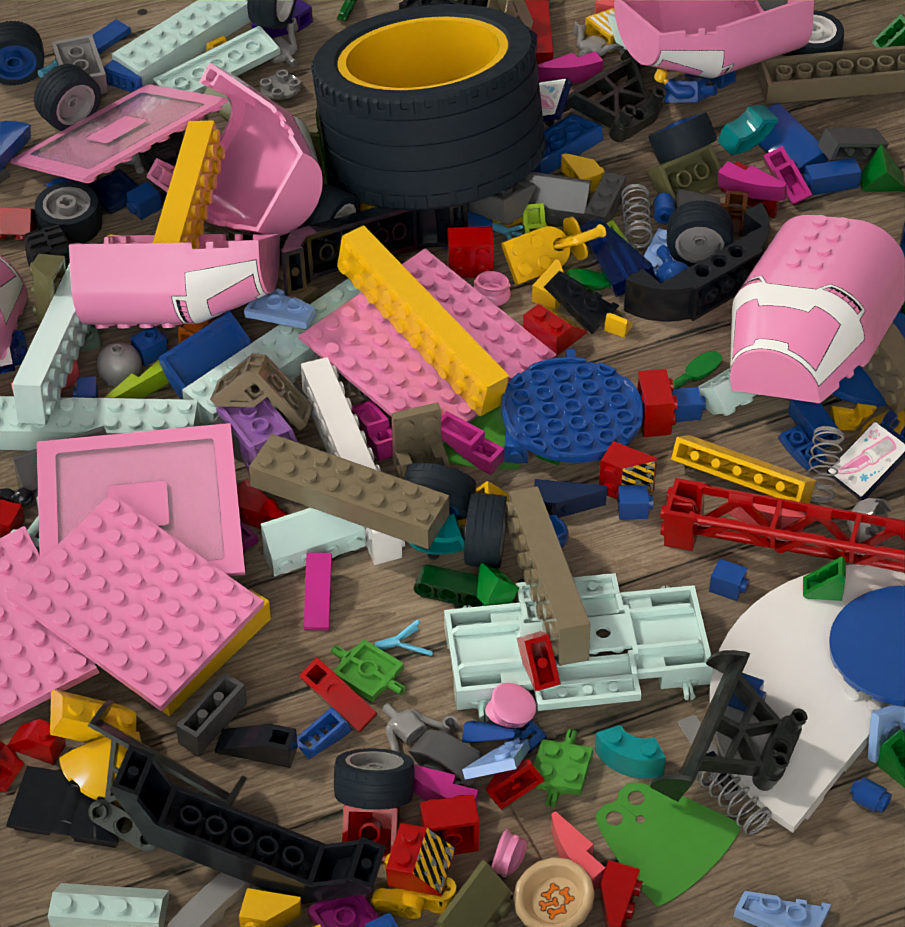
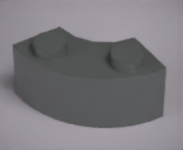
M426 730L408 751L419 766L456 775L457 785L470 787L478 778L465 780L462 769L482 757L481 753L473 747L469 748L444 730Z

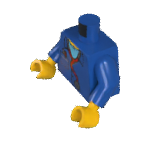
M661 68L657 69L654 75L656 81L664 83L666 90L665 102H700L709 96H716L717 84L709 83V78L677 72L683 75H678L668 80L666 77L669 72Z

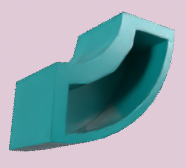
M749 105L738 119L724 125L717 142L731 156L742 154L761 143L770 134L779 119L765 105Z
M451 514L446 519L429 549L412 543L409 544L416 550L427 554H453L464 551L465 534L455 514Z
M621 725L596 732L595 752L601 761L612 770L629 777L642 779L657 778L664 775L666 757L655 737L645 739L634 737L627 733Z

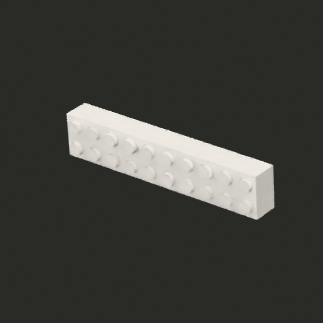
M328 357L301 363L302 389L313 405L311 416L326 452L381 471L378 464L374 465L373 451L371 447L367 448L366 436L364 431L359 430L360 426L357 415L351 412V401L349 397L345 398L344 385L342 381L338 382L337 380L338 373L335 365L331 366ZM364 527L365 544L374 565L402 558V547H405V541Z

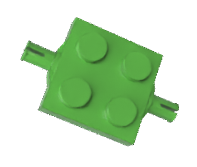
M364 639L349 651L344 650L337 644L332 647L331 654L341 659L340 664L333 672L354 692L372 703L387 689H391L400 696L405 692L406 686L395 681L396 677L404 670L403 662Z
M571 729L567 730L564 742L546 739L541 741L534 766L544 777L545 781L535 788L548 792L545 805L548 807L550 805L552 808L556 807L559 795H582L594 753L593 747L574 744L578 735L575 730L572 733Z

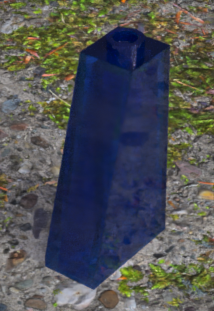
M600 217L580 226L582 233L596 228L599 224L603 225L606 229L604 237H598L585 243L615 297L625 293L626 278L642 269L656 279L651 262Z

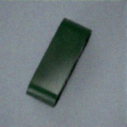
M423 565L420 568L413 587L417 595L467 607L468 605L480 607L483 604L477 598L478 575L434 565Z

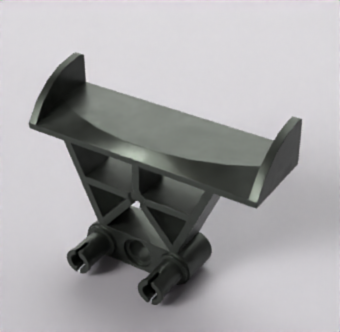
M625 50L621 56L622 62L593 76L566 97L559 100L555 114L543 116V121L548 127H551L557 117L573 108L609 127L611 139L616 142H623L657 120L663 107L662 101L666 96V90L663 87L657 86L649 97L640 74L643 64L637 62L628 50ZM628 76L629 81L616 88L614 83ZM599 92L604 95L596 101L589 99ZM619 105H622L624 107L619 115Z
M723 650L714 653L707 659L706 665L723 673V676L679 774H667L657 777L652 781L650 787L678 802L694 783L698 771L752 776L755 787L762 791H769L782 778L801 734L802 725L808 719L807 713L803 709L796 708L789 716L780 719L741 675L750 653L738 650ZM733 692L746 706L740 723L724 716ZM752 715H754L759 721L756 723L749 724ZM716 731L732 739L724 758L706 756ZM770 733L763 752L759 757L750 737ZM737 750H738V752H739V754H740L742 760H741V759H733L734 756H735V754H736V751H737Z
M107 700L89 723L88 727L111 739L105 800H96L90 805L88 810L89 817L94 823L141 850L152 851L158 847L147 842L133 821L131 831L128 833L122 832L119 829V821L124 817L130 820L131 818L123 808L112 803L117 801L110 789L119 770L117 767L119 744L127 749L130 744L155 754L154 760L162 769L199 789L200 791L197 793L201 795L208 794L229 806L233 805L247 780L245 776H242L232 792L229 793L108 724L104 719L114 704L111 700Z

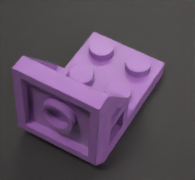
M256 387V388H254V389H252V390H253V391H259L260 389H259L258 387ZM267 398L255 407L216 406L217 413L226 424L231 423V431L239 439L241 456L248 474L250 464L271 434L297 442L292 428Z

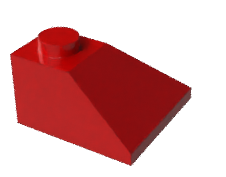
M344 804L342 842L359 840L362 836L386 846L382 861H385L386 856L391 853L399 829L400 807L385 810H368Z

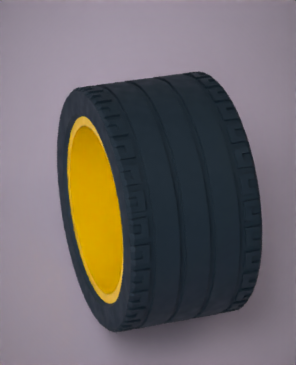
M462 4L426 5L395 10L370 17L343 29L327 40L314 56L311 70L329 177L332 183L335 184V187L351 193L359 202L376 207L403 210H429L463 205L490 197L512 187L528 176L542 160L546 149L534 36L528 26L510 14L492 8Z

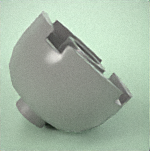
M114 342L108 344L97 357L98 377L103 379L104 383L108 386L117 387L131 373L138 377L142 375V358L137 349L129 343Z
M868 498L859 501L852 509L854 512L888 517L887 512H892L889 502L878 498ZM847 520V525L852 534L855 521ZM861 523L859 543L885 530V527Z

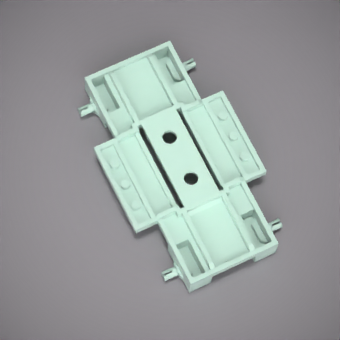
M616 573L573 577L590 622L589 655L594 656L604 651L621 653L625 649L631 650H628L626 654L589 657V661L559 666L556 660L561 685L540 691L534 690L523 666L516 639L517 637L535 632H543V620H538L536 613L537 604L531 601L530 585H526L525 582L516 583L520 587L517 592L518 603L480 607L468 605V608L463 606L460 609L444 610V629L447 649L450 650L457 710L475 708L478 709L480 721L484 722V714L485 721L490 720L486 714V706L492 698L494 689L503 683L517 684L528 691L534 690L538 711L640 701L641 690L638 679L657 677L661 689L683 688L684 699L689 701L690 697V700H693L695 698L693 686L711 684L713 668L706 665L711 652L695 586L672 588L662 586L660 589L620 593ZM600 629H606L610 632V636L601 638L596 635V632Z

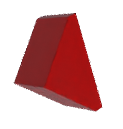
M522 760L514 770L495 773L486 791L502 810L543 783L545 779L531 760Z

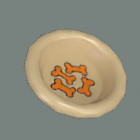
M552 857L537 861L523 872L516 883L513 900L516 914L526 927H577L585 921L592 910L595 891L592 878L581 865L570 859Z

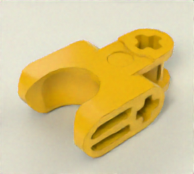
M390 854L386 856L383 864L385 871ZM447 877L445 883L447 888H444L441 897L399 888H379L373 893L371 904L376 911L382 913H391V915L408 919H418L421 917L422 910L442 914L456 896L457 888L455 881Z

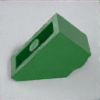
M481 562L479 566L477 598L483 603V606L512 603L520 587L501 570Z

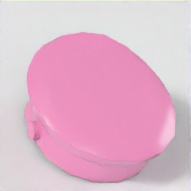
M486 271L479 274L476 280H474L473 287L497 307L509 300L511 296L510 283L504 274L496 271Z
M513 683L498 685L486 706V714L489 719L506 728L523 727L536 713V702L533 696L525 688Z
M509 829L503 831L491 866L496 874H501L502 877L506 878L518 869L526 853V840L519 838V835H513Z

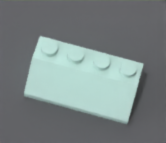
M730 368L698 386L700 395L705 397L706 409L713 415L723 414V416H728L736 411L735 407L752 402L754 400L753 396L757 395L732 391Z
M313 508L261 524L263 553L274 576L306 566L307 553H332V558L337 555L366 546L364 526Z
M61 883L52 893L48 920L50 927H164L170 892L163 889Z

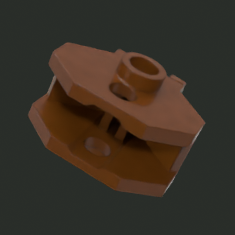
M726 190L725 203H721L720 206L727 210L731 216L734 233H739V236H742L744 212L751 208V206H747L748 192Z

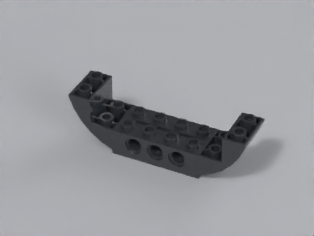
M759 203L744 212L741 239L716 251L706 259L700 260L690 268L684 269L663 283H659L644 269L627 277L625 282L624 311L636 317L653 321L669 322L687 319L695 321L733 299L768 246L770 221L763 204Z

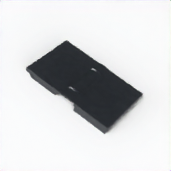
M33 766L26 767L6 827L43 835L54 833L71 836L74 838V842L116 848L119 836L90 819L88 810L90 805L96 800L83 794L80 791V785L74 780L69 782L63 771ZM100 797L97 800H105V798ZM126 817L119 821L120 830H122Z

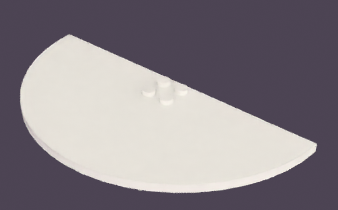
M846 565V579L842 601L806 599L803 597V577L806 575L788 581L760 598L742 614L728 632L719 649V652L723 650H738L750 653L742 673L764 680L765 702L780 719L789 716L796 708L803 709L807 713L808 719L802 725V731L782 778L769 791L759 790L753 784L752 776L732 774L734 778H741L739 783L741 788H750L747 794L750 798L759 797L756 804L758 807H768L772 811L771 818L792 833H794L804 819L808 820L824 800L825 794L844 771L849 769L869 744L871 712L893 705L874 700L871 695L861 690L859 692L843 680L841 673L838 669H835L829 652V637L832 624L840 611L857 597L880 588L905 586V573L870 565ZM713 669L709 705L723 676V673ZM727 706L724 716L740 723L744 712ZM752 715L749 724L759 722L758 719L754 715ZM716 731L714 737L718 749L724 758L732 739ZM770 733L750 737L759 757L763 752ZM737 750V751H736V754H735V756H734L733 759H741V760H742V758H741V756H740V754H739V752H738V750Z

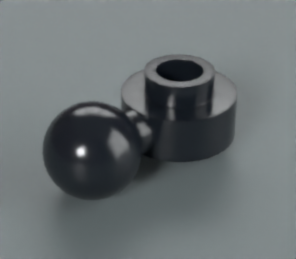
M9 488L0 489L1 500L21 504L22 507H26L32 502V493L27 488H19L16 491Z

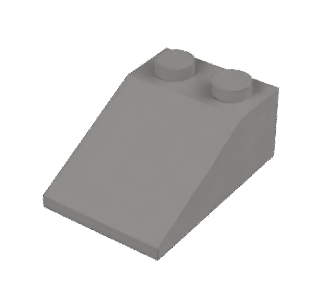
M92 34L51 42L57 66L61 64H74L80 67L96 81L100 87L101 94L108 93L106 73Z

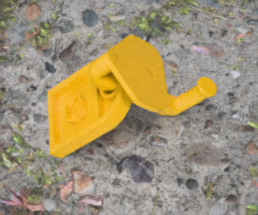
M568 217L563 220V231L556 227L546 226L500 244L515 285L541 276L556 259L563 266L569 258L570 251L577 260L586 259L588 257V250L585 242L598 237H604L606 229L603 225L599 224L596 228L582 233L577 220L574 217Z

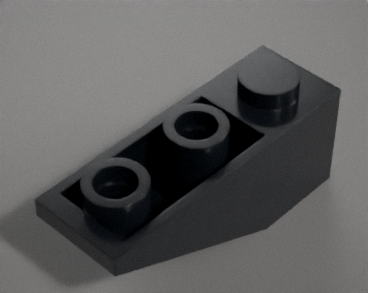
M275 724L222 729L215 747V753L291 768L298 748L296 729Z

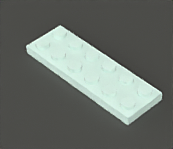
M257 26L153 78L155 86L202 94L208 86L199 81L209 63L238 76L280 55L281 52L278 45L263 28Z

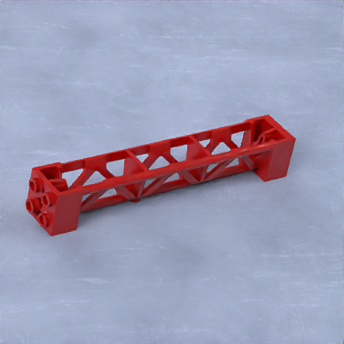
M675 478L673 487L668 488L666 495L667 505L663 504L661 508L660 519H664L661 525L660 535L664 536V546L693 551L697 536L701 535L772 548L777 553L788 551L832 560L844 557L845 562L870 565L905 573V550L883 546L874 547L894 535L900 536L905 541V520L713 487L706 483ZM704 495L728 499L727 503L704 515ZM753 503L776 507L772 523L753 506ZM737 507H742L760 526L721 516ZM782 508L806 513V516L781 529ZM831 517L855 521L851 538L832 521ZM815 521H820L836 539L825 538L823 535L806 532L797 533V531ZM861 523L885 527V530L859 543ZM805 544H813V545H817L818 547H816V546H810V545H805ZM885 558L895 559L898 561L887 560Z

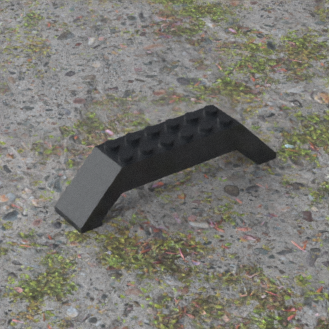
M467 204L429 210H403L377 206L292 230L281 250L285 296L289 297L306 292L310 279L339 271L337 264L342 236L363 225L392 255L415 248L448 247V228L468 227Z
M129 744L110 791L149 844L270 892L301 897V904L372 892L386 846L362 836L359 840L325 844L173 784L154 760L155 754Z

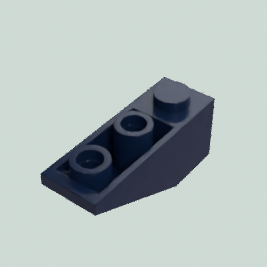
M535 479L534 487L538 486L549 515H556L560 518L606 505L607 486Z

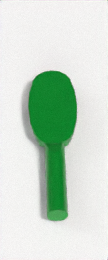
M357 0L344 1L337 17L338 21H346L354 7L353 4H356Z
M569 269L566 272V275L582 283L585 289L588 288V290L592 289L593 291L595 289L597 291L599 289L601 291V289L604 290L607 287L625 291V282L608 279L606 275L596 271Z
M709 351L693 359L686 366V373L673 381V389L680 388L690 380L697 382L701 378L704 379V377L713 373L721 365L722 355L717 351Z

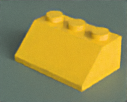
M53 689L51 691L50 735L85 743L106 737L88 727L95 714L106 701ZM114 703L104 721L124 733L136 732V712L126 706Z

